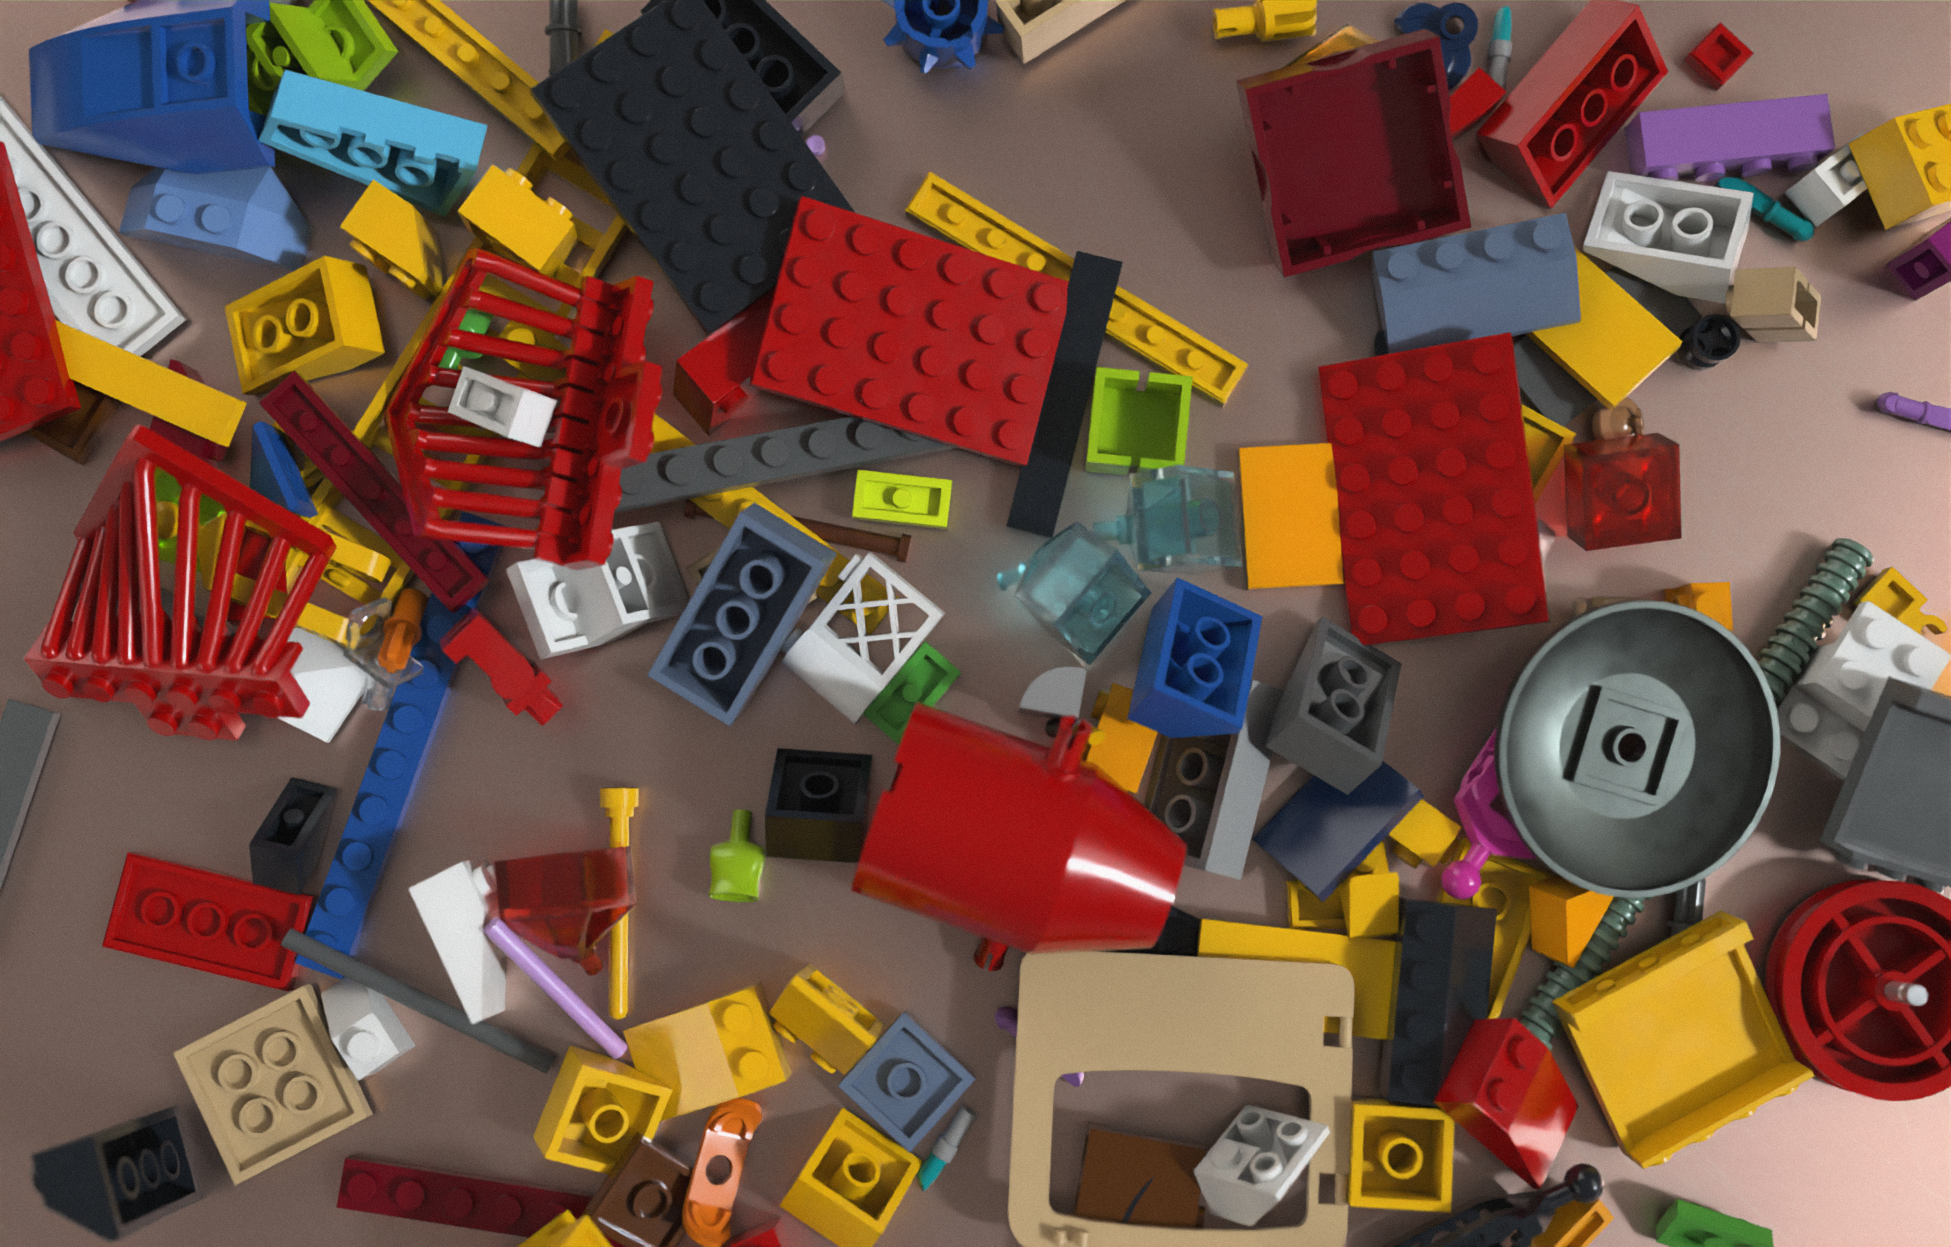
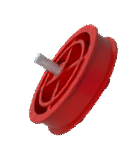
M1863 879L1831 885L1816 892L1799 904L1785 919L1772 942L1765 967L1764 980L1765 994L1795 1060L1810 1068L1814 1076L1830 1085L1877 1100L1911 1101L1926 1098L1950 1088L1951 900L1933 890L1907 882Z

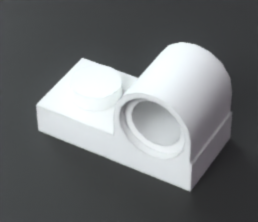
M1863 132L1860 133L1857 137H1855V138H1854L1853 140H1851L1850 142H1852V141H1854L1855 139L1861 137L1862 135H1864V133H1863ZM1846 144L1788 189L1785 194L1815 229L1865 191L1867 186L1851 149Z
M464 366L447 412L508 438L541 447L557 401Z

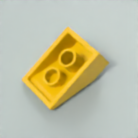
M324 255L224 306L242 394L245 395L272 390L293 371L298 372L308 381L351 370L385 354L366 265Z
M811 963L793 977L769 1012L776 1019L773 1027L789 1041L796 1043L800 1038L814 1050L810 1055L811 1058L831 1074L838 1069L846 1075L876 1041L885 1024Z
M761 982L623 1030L635 1069L670 1086L672 1089L660 1121L754 1093L782 1083L792 1074L778 1031L773 1027L774 1019L769 1014L770 1007Z

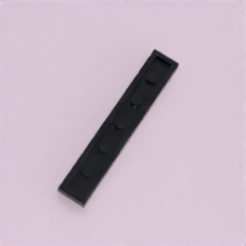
M1081 251L1076 252L1067 288L1066 316L1028 463L1026 466L1021 467L1007 522L1008 528L1053 539L1123 265L1121 261Z

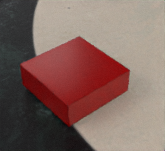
M1720 22L1683 60L1718 91L1754 53Z

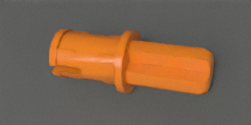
M412 588L402 590L398 595V601L392 617H389L384 623L383 633L385 638L377 662L379 666L386 668L387 673L395 674L397 670L405 669L413 645L421 639L423 632L420 624L429 600L420 590Z

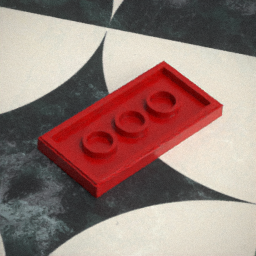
M127 852L102 947L288 992L294 989L300 965L295 964L298 953L281 946L290 928L306 934L318 896L303 892L297 895L253 884V881L137 852Z

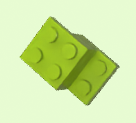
M314 0L308 8L269 2L270 22L249 24L246 28L249 111L266 116L272 95L285 70L364 91L394 58L398 50L364 0Z

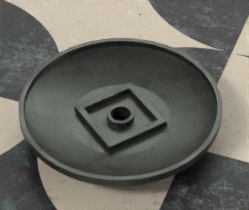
M1631 600L1605 604L1577 615L1556 628L1538 644L1517 671L1506 693L1496 727L1494 759L1497 786L1506 814L1519 838L1543 865L1558 876L1582 888L1614 897L1643 898L1659 896L1689 887L1706 878L1732 858L1748 840L1762 818L1774 789L1780 757V728L1773 694L1760 666L1746 646L1720 623L1703 613L1668 602ZM1632 733L1637 743L1636 750L1631 757L1623 760L1619 755L1618 745L1624 735Z

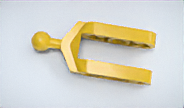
M169 501L156 502L158 538L168 539L176 536L178 505ZM226 512L205 526L199 524L198 554L203 587L209 592L211 591L224 520L227 516ZM247 520L243 538L246 531L250 530L271 540L267 530ZM322 530L332 537L337 547L329 564L377 583L383 582L392 562L389 558ZM291 546L292 549H295V550H297V551H299V552L304 553L303 551L299 550L298 548H296V547H294V546ZM236 574L230 601L246 607L256 581ZM275 589L265 615L276 619L288 594ZM307 603L295 628L352 649L362 626L338 614Z

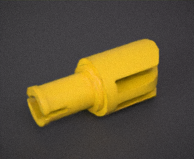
M1254 0L1253 5L1224 9L1215 8L1212 13L1215 39L1256 33L1257 38H1261L1262 42L1314 36L1316 32L1317 0Z

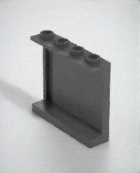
M1888 676L1820 839L1821 843L1838 851L1836 860L1862 871H1866L1869 864L1875 865V871L1901 882H1905L1907 876L1910 875L1914 877L1913 881L1940 893L1944 892L1946 886L1951 887V696Z

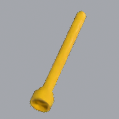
M639 787L600 788V807L605 808V817H609L608 1012L610 1017L615 1020L623 1019L628 1012L629 817H634V807H639Z

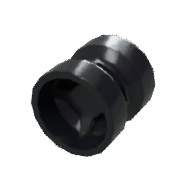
M1711 314L1705 316L1686 329L1679 337L1683 341L1677 350L1679 358L1686 366L1693 370L1703 371L1713 368L1732 356L1740 346L1741 335L1738 326L1725 315ZM1699 341L1701 342V345H1702L1703 348H1704L1703 350H1702V348H1701L1700 345H1699Z

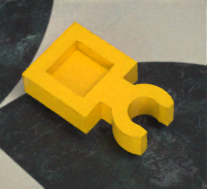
M1893 566L1883 569L1852 602L1858 607L1861 602L1870 601L1920 635L1923 626L1927 627L1935 635L1945 633L1948 630L1942 619L1934 615H1924L1919 610L1928 599Z

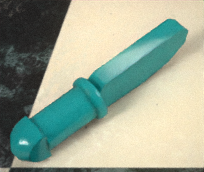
M1724 177L1715 184V187L1754 193L1751 212L1758 217H1764V222L1769 221L1793 236L1792 239L1804 242L1813 237L1814 227L1807 219L1803 220L1782 207L1779 201L1774 202L1771 197L1754 185L1739 178Z

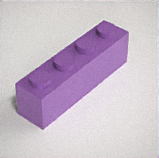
M1828 94L1639 112L1625 127L1630 173L1632 175L1677 181L1678 177L1695 176L1696 181H1711L1723 177L1725 173L1742 171V176L1754 177L1766 174L1772 168L1788 167L1789 172H1803L1816 168L1819 165L1818 162L1835 149Z

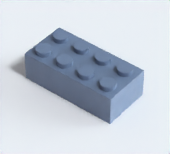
M753 503L738 515L647 676L728 726H731L746 710L838 553L760 505Z

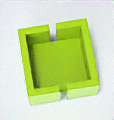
M1096 367L1084 471L1127 476L1130 467H1137L1136 477L1179 481L1184 472L1193 376L1149 372L1145 383V390L1136 391L1140 371Z

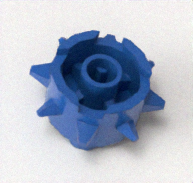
M882 0L895 10L896 24L884 38L886 46H902L906 54L920 62V72L927 74L932 67L948 69L965 66L971 70L976 67L974 55L979 52L987 34H1002L1005 28L988 16L989 0ZM940 11L949 12L947 15L939 16Z

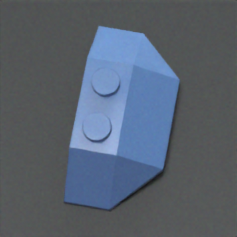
M155 167L130 188L119 233L167 245L295 271L304 266L313 228L302 215L271 167L198 175Z

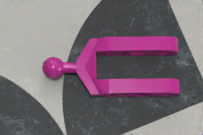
M1496 729L1466 772L1461 782V789L1453 799L1472 846L1462 861L1452 862L1443 870L1441 881L1446 893L1459 900L1468 899L1479 891L1481 885L1479 871L1489 855L1537 859L1519 838L1512 824L1489 806L1499 793L1494 759Z

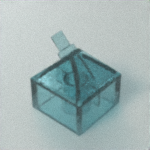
M1174 465L1131 474L1126 515L1117 516V521L1093 522L1092 525L1094 541L1118 540L1119 545L1128 544L1138 571L1196 575L1242 567L1234 472Z
M1079 522L1070 525L1048 540L1030 556L1028 561L1021 562L1019 568L998 573V583L1001 590L1017 588L1014 596L1055 640L1089 665L1093 663L1152 593L1118 549Z

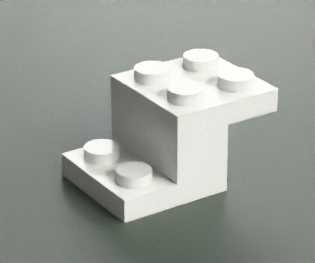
M659 522L611 530L614 536L613 548L606 559V564L603 566L574 570L532 559L516 562L506 569L540 659L613 643L646 623L682 615L690 600Z
M1870 601L1861 602L1835 643L1818 646L1814 652L1807 653L1810 657L1806 665H1799L1802 670L1798 677L1791 678L1793 685L1790 689H1784L1785 697L1781 702L1775 703L1779 720L1780 740L1841 780H1845L1888 676L1931 690L1950 661L1951 654Z

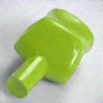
M733 810L730 840L714 844L711 847V887L708 896L712 899L729 902H757L759 900V882L765 866L766 853L762 846L749 842L751 811Z

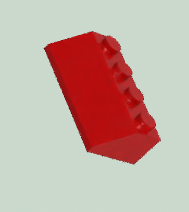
M1590 0L1476 133L1493 165L1544 207L1551 209L1669 72L1639 5L1620 0Z

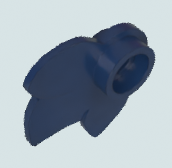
M1417 3L1404 9L1394 19V23L1404 34L1426 29L1439 35L1448 91L1456 87L1466 76L1471 66L1472 60L1469 45L1474 41L1478 32V19L1475 12L1469 6L1462 3H1449L1441 8L1428 3ZM1457 18L1463 22L1464 28L1460 33L1450 34L1446 30L1445 25L1450 19Z

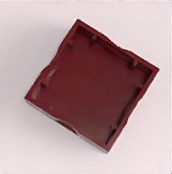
M1422 29L1236 80L1273 261L1283 277L1348 261L1375 248L1391 245H1408L1471 228L1461 162L1453 146L1450 131L1451 103L1439 35Z

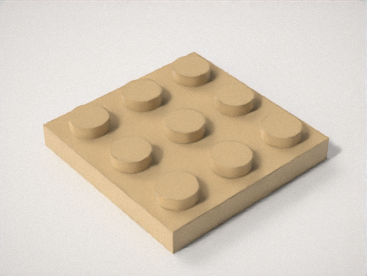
M311 984L304 985L173 1053L235 1185L373 1115L356 1077L331 1040L325 1012Z

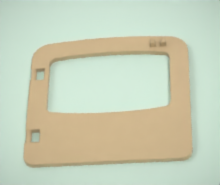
M1121 952L1026 953L1021 960L1019 973L1008 1196L1010 1229L1018 1243L1024 1247H1344L1348 1231L1347 1190L1350 1161L1353 1054L1352 1018H1354V980L1349 970L1340 965L1326 963ZM1324 1016L1340 1017L1339 1046L1323 1045ZM1148 1070L1232 1075L1302 1086L1309 1094V1120L1328 1125L1330 1131L1329 1135L1307 1163L1306 1214L1304 1219L1297 1225L1270 1228H1175L1094 1220L1054 1211L1049 1204V1182L1055 1081L1061 1075L1069 1073ZM1319 1173L1336 1174L1335 1203L1318 1202Z

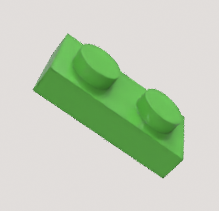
M925 641L870 704L863 715L900 745L916 703L920 702L933 707L962 672Z
M1676 1199L1656 1224V1242L1670 1247H1773L1771 1229L1680 1199Z

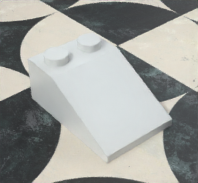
M1608 171L1583 244V251L1677 296L1726 304V292L1733 283L1735 269H1737L1748 232L1754 193Z
M487 859L462 861L408 888L471 1024L505 1011L506 954L483 932L486 924L495 917H498L507 925V901L503 894L507 890V885L499 868L495 864L490 866Z

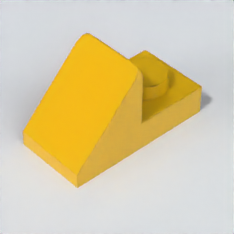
M1382 840L1339 885L1348 939L1394 935L1398 933L1399 876L1398 872H1389L1384 841Z

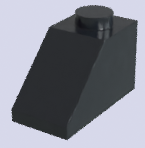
M291 777L249 843L253 884L300 895L320 861L338 796L337 788Z

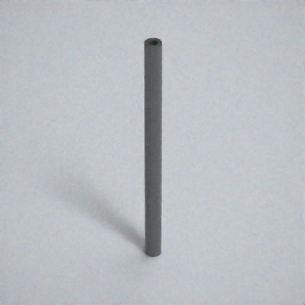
M290 928L282 941L281 946L545 1074L549 1071L556 1057L484 1021L471 1024L466 1012L295 929Z

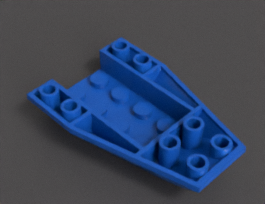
M137 0L33 46L29 49L33 137L41 145L193 175L275 167V148L258 141L266 116L249 111L246 24L270 22L269 0Z

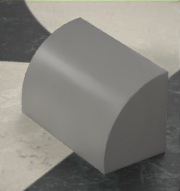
M1059 667L1041 674L1025 691L1018 712L1060 720L1064 716H1076L1075 720H1077L1087 669Z

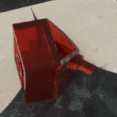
M631 846L494 861L499 919L512 931L537 947L561 959L570 958L573 963L580 964L587 975L592 976L599 973L603 968V963L596 953V944L636 905Z

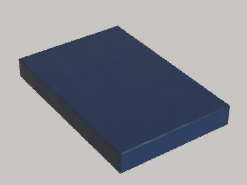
M1383 760L1382 765L1348 795L1314 775L1253 838V841L1320 901L1324 902L1418 804L1424 795L1419 788Z

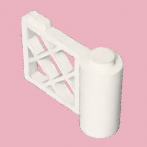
M872 552L868 553L864 559L858 554L854 555L838 576L845 582L805 633L797 628L781 648V651L786 654L782 664L854 724L862 719L865 710L895 677L945 614V612ZM870 568L886 580L888 599L862 601L860 581ZM895 588L898 589L901 593H903L906 597L896 598ZM853 591L854 603H844ZM915 603L929 617L918 630L899 632L896 604ZM889 605L892 633L866 635L863 608ZM855 609L858 636L842 638L826 624L837 610ZM912 637L901 650L900 638ZM892 639L895 659L885 672L869 661L867 641ZM859 642L860 652L849 643Z

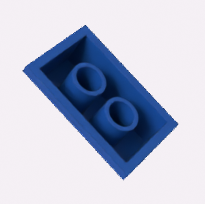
M1177 577L1151 610L1127 719L1170 738L1239 733L1243 729L1262 616Z

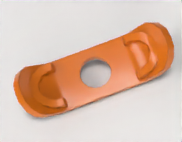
M737 1098L720 1103L713 1109L706 1122L682 1212L685 1232L692 1240L702 1246L724 1247L731 1236L730 1218L734 1198L750 1140H752L753 1133L762 1120V1109L757 1102ZM723 1155L730 1165L729 1174L722 1183L712 1184L706 1177L707 1163L714 1156Z

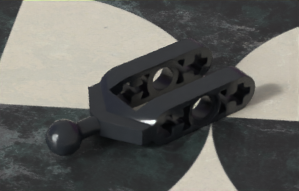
M1585 1163L1576 1164L1566 1171L1562 1183L1544 1192L1540 1190L1515 1193L1503 1198L1485 1196L1473 1198L1452 1209L1451 1212H1446L1387 1242L1382 1247H1412L1417 1242H1419L1420 1247H1504L1501 1242L1509 1235H1511L1512 1242L1510 1247H1530L1532 1239L1545 1232L1556 1213V1209L1573 1200L1585 1204L1595 1202L1602 1195L1604 1188L1603 1178L1594 1166ZM1484 1209L1490 1213L1482 1218L1479 1215V1212ZM1462 1220L1465 1226L1459 1228L1456 1226V1222ZM1441 1231L1452 1232L1451 1234L1431 1243L1432 1239L1437 1233Z

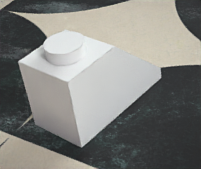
M347 977L321 993L331 1040L358 1081L377 1073L416 1046L382 994Z

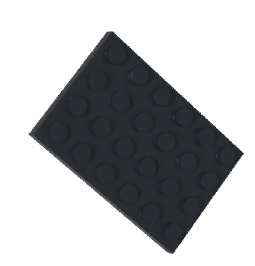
M704 0L663 1L531 88V95L706 335L715 331L775 288L797 204L801 196L855 213Z

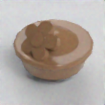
M1627 397L1612 411L1604 405L1600 406L1593 416L1592 423L1593 433L1597 442L1603 448L1619 454L1631 453L1639 446L1644 434V420L1641 408L1639 409Z

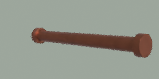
M686 499L684 518L694 520L697 515L714 519L691 500ZM792 516L825 542L897 556V561L907 562L912 535L902 533L901 538Z

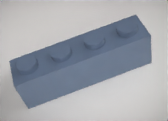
M1566 213L1374 251L1372 254L1371 277L1388 354L1511 332L1512 336L1580 323L1581 321L1577 256Z

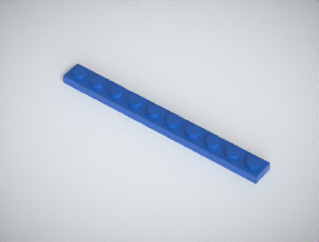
M461 511L458 522L507 527ZM455 541L492 581L504 546ZM491 581L456 613L450 612L433 592L431 593L420 624L423 632L421 639L413 645L406 668L402 671L305 935L352 958L356 952L463 660L462 658L456 664L442 651L439 640L473 606L479 612L481 611ZM298 954L295 964L338 979L345 978V976Z

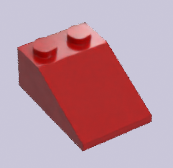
M1516 1018L1475 1019L1434 1100L1436 1105L1529 1186L1539 1190L1546 1179L1579 1107L1549 1048Z

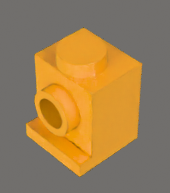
M1730 582L1689 583L1677 588L1662 590L1663 601L1685 606L1703 613L1720 623L1727 630H1733Z

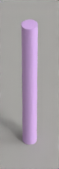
M495 917L486 924L483 932L613 1059H618L625 1053L628 1045L504 922Z

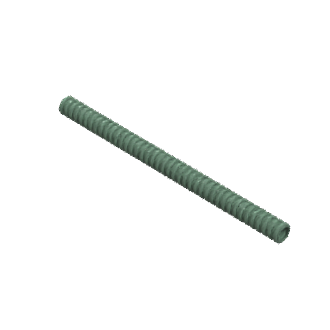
M1846 538L1834 540L1831 545L1833 550L1826 552L1823 557L1825 562L1819 563L1815 569L1818 575H1811L1807 581L1810 587H1803L1799 593L1802 599H1795L1791 605L1793 611L1787 612L1783 617L1785 624L1777 626L1775 630L1777 636H1771L1767 642L1769 648L1761 650L1759 654L1761 661H1757L1767 679L1774 702H1781L1785 697L1783 689L1791 688L1793 685L1791 677L1799 676L1802 671L1799 665L1807 664L1810 659L1807 653H1812L1818 647L1816 640L1824 638L1826 635L1824 628L1832 626L1834 623L1832 616L1840 614L1842 611L1840 604L1847 603L1850 598L1849 592L1855 591L1859 585L1856 579H1863L1867 573L1864 567H1871L1875 561L1871 552L1860 543ZM1614 897L1574 968L1572 969L1555 961L1554 965L1557 969L1554 973L1551 971L1547 973L1546 978L1549 981L1546 985H1539L1537 990L1540 994L1537 998L1532 996L1529 1000V1003L1532 1005L1529 1011L1523 1009L1521 1012L1523 1017L1521 1024L1543 1042L1550 1051L1553 1048L1550 1042L1553 1038L1559 1039L1561 1033L1558 1030L1562 1025L1552 1001L1592 980L1594 975L1600 976L1603 969L1600 966L1603 962H1610L1612 959L1609 955L1610 951H1617L1620 947L1617 940L1619 937L1625 938L1628 931L1625 928L1627 925L1633 926L1637 921L1634 917L1635 913H1642L1645 909V906L1642 904L1643 901H1650L1652 897Z

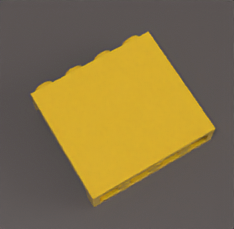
M1722 910L1552 1001L1621 1152L1643 1169L1667 1162L1673 1153L1692 1143H1699L1713 1136L1715 1130L1734 1120L1744 1119L1753 1115L1757 1107L1776 1097L1786 1096L1795 1092L1799 1084L1814 1077V1073L1810 1068L1795 1061L1744 947L1745 943L1753 939L1746 921Z

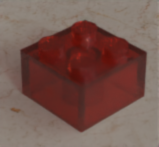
M1657 432L1564 445L1567 537L1585 551L1682 539L1680 444Z

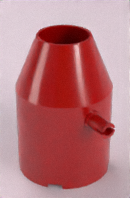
M917 702L893 761L898 766L889 792L883 790L856 869L851 891L980 936L979 945L973 955L975 964L983 969L987 957L991 953L992 960L988 971H998L1004 964V958L1009 947L1029 954L1153 947L1164 926L1179 884L1187 844L1095 763L1081 759L1087 740L1093 731L1092 726L1086 720L1081 718L1076 733L1072 736V727L1076 716L1062 717L1052 748Z

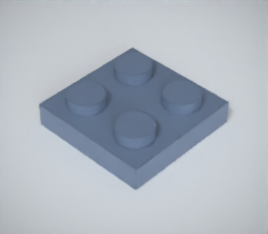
M904 1011L842 1079L838 1087L910 1153L974 1082L976 1076Z

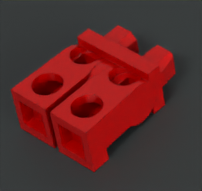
M474 606L439 640L442 651L456 664L467 654L487 673L493 689L502 697L505 706L514 715L517 716L525 709L543 726L562 708L563 704L559 701V698L547 687L552 680L546 671L535 661L530 665L523 653Z

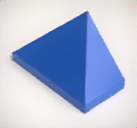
M263 421L252 426L250 488L295 514L307 518L318 515L283 432Z

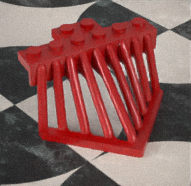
M473 248L467 252L384 412V419L414 536L432 541L441 539L535 549L533 559L574 570L606 564V559L610 555L614 543V536L611 532L614 511L619 506L622 497V488L619 484L621 470L646 463L647 457L654 445L652 426L655 409L662 398L663 389L660 383L662 366L644 361L646 347L643 342L646 324L651 319L654 310V302L651 298L654 281L636 275L613 285L590 276L583 277L580 289L479 248ZM487 273H490L575 307L577 309L576 319L566 318L480 291L479 288ZM475 309L572 339L570 349L557 350L458 329L467 310ZM454 347L465 351L566 371L565 377L551 382L485 373L561 402L560 407L554 409L546 433H555V437L543 440L541 447L515 439L428 432L417 429L414 422L484 428L447 412L448 406L418 404L427 387L435 385L456 389L462 370L438 367L447 348ZM422 450L548 461L550 466L538 471L443 461L424 457ZM430 478L545 490V494L540 499L535 500L444 489L431 486ZM438 508L540 519V522L535 530L449 521L440 519Z
M139 424L135 425L124 440L73 531L78 542L52 616L23 659L40 679L44 690L52 696L61 699L69 697L94 699L103 703L109 701L134 703L146 719L148 727L155 733L163 736L183 735L199 737L204 740L225 739L238 741L246 727L238 713L258 714L268 718L290 717L302 719L311 703L292 675L291 670L303 651V647L300 642H289L288 640L337 549L336 544L328 533L147 427ZM157 467L175 477L182 488L178 504L172 621L161 604L155 470ZM202 494L222 504L227 513L224 520L203 628L194 616L199 513ZM247 520L268 531L271 543L235 637H232L226 626L244 528ZM291 546H294L308 554L309 557L266 639H260L258 635L260 626ZM139 593H140V611H141V613L139 612ZM75 609H76L74 621H71V620H72V617H73V614H74V612H75Z

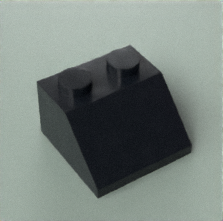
M777 748L765 811L766 857L859 863L867 835L872 755Z

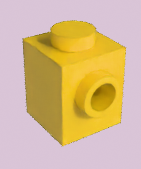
M1421 799L1385 839L1395 845L1392 854L1410 867L1416 869L1419 864L1426 867H1435L1438 862L1442 865L1445 864L1455 853L1460 843L1455 837L1462 827Z

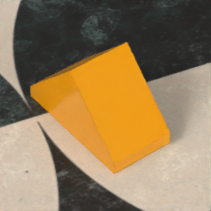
M1556 875L1529 886L1531 947L1537 954L1573 969L1614 896L1590 891Z

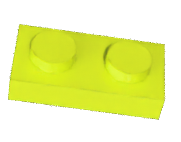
M857 470L852 517L857 520L947 529L952 480Z

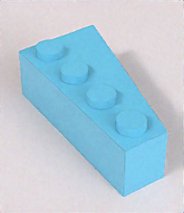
M285 70L272 95L258 141L368 186L374 179L405 201L445 217L477 170L488 125Z

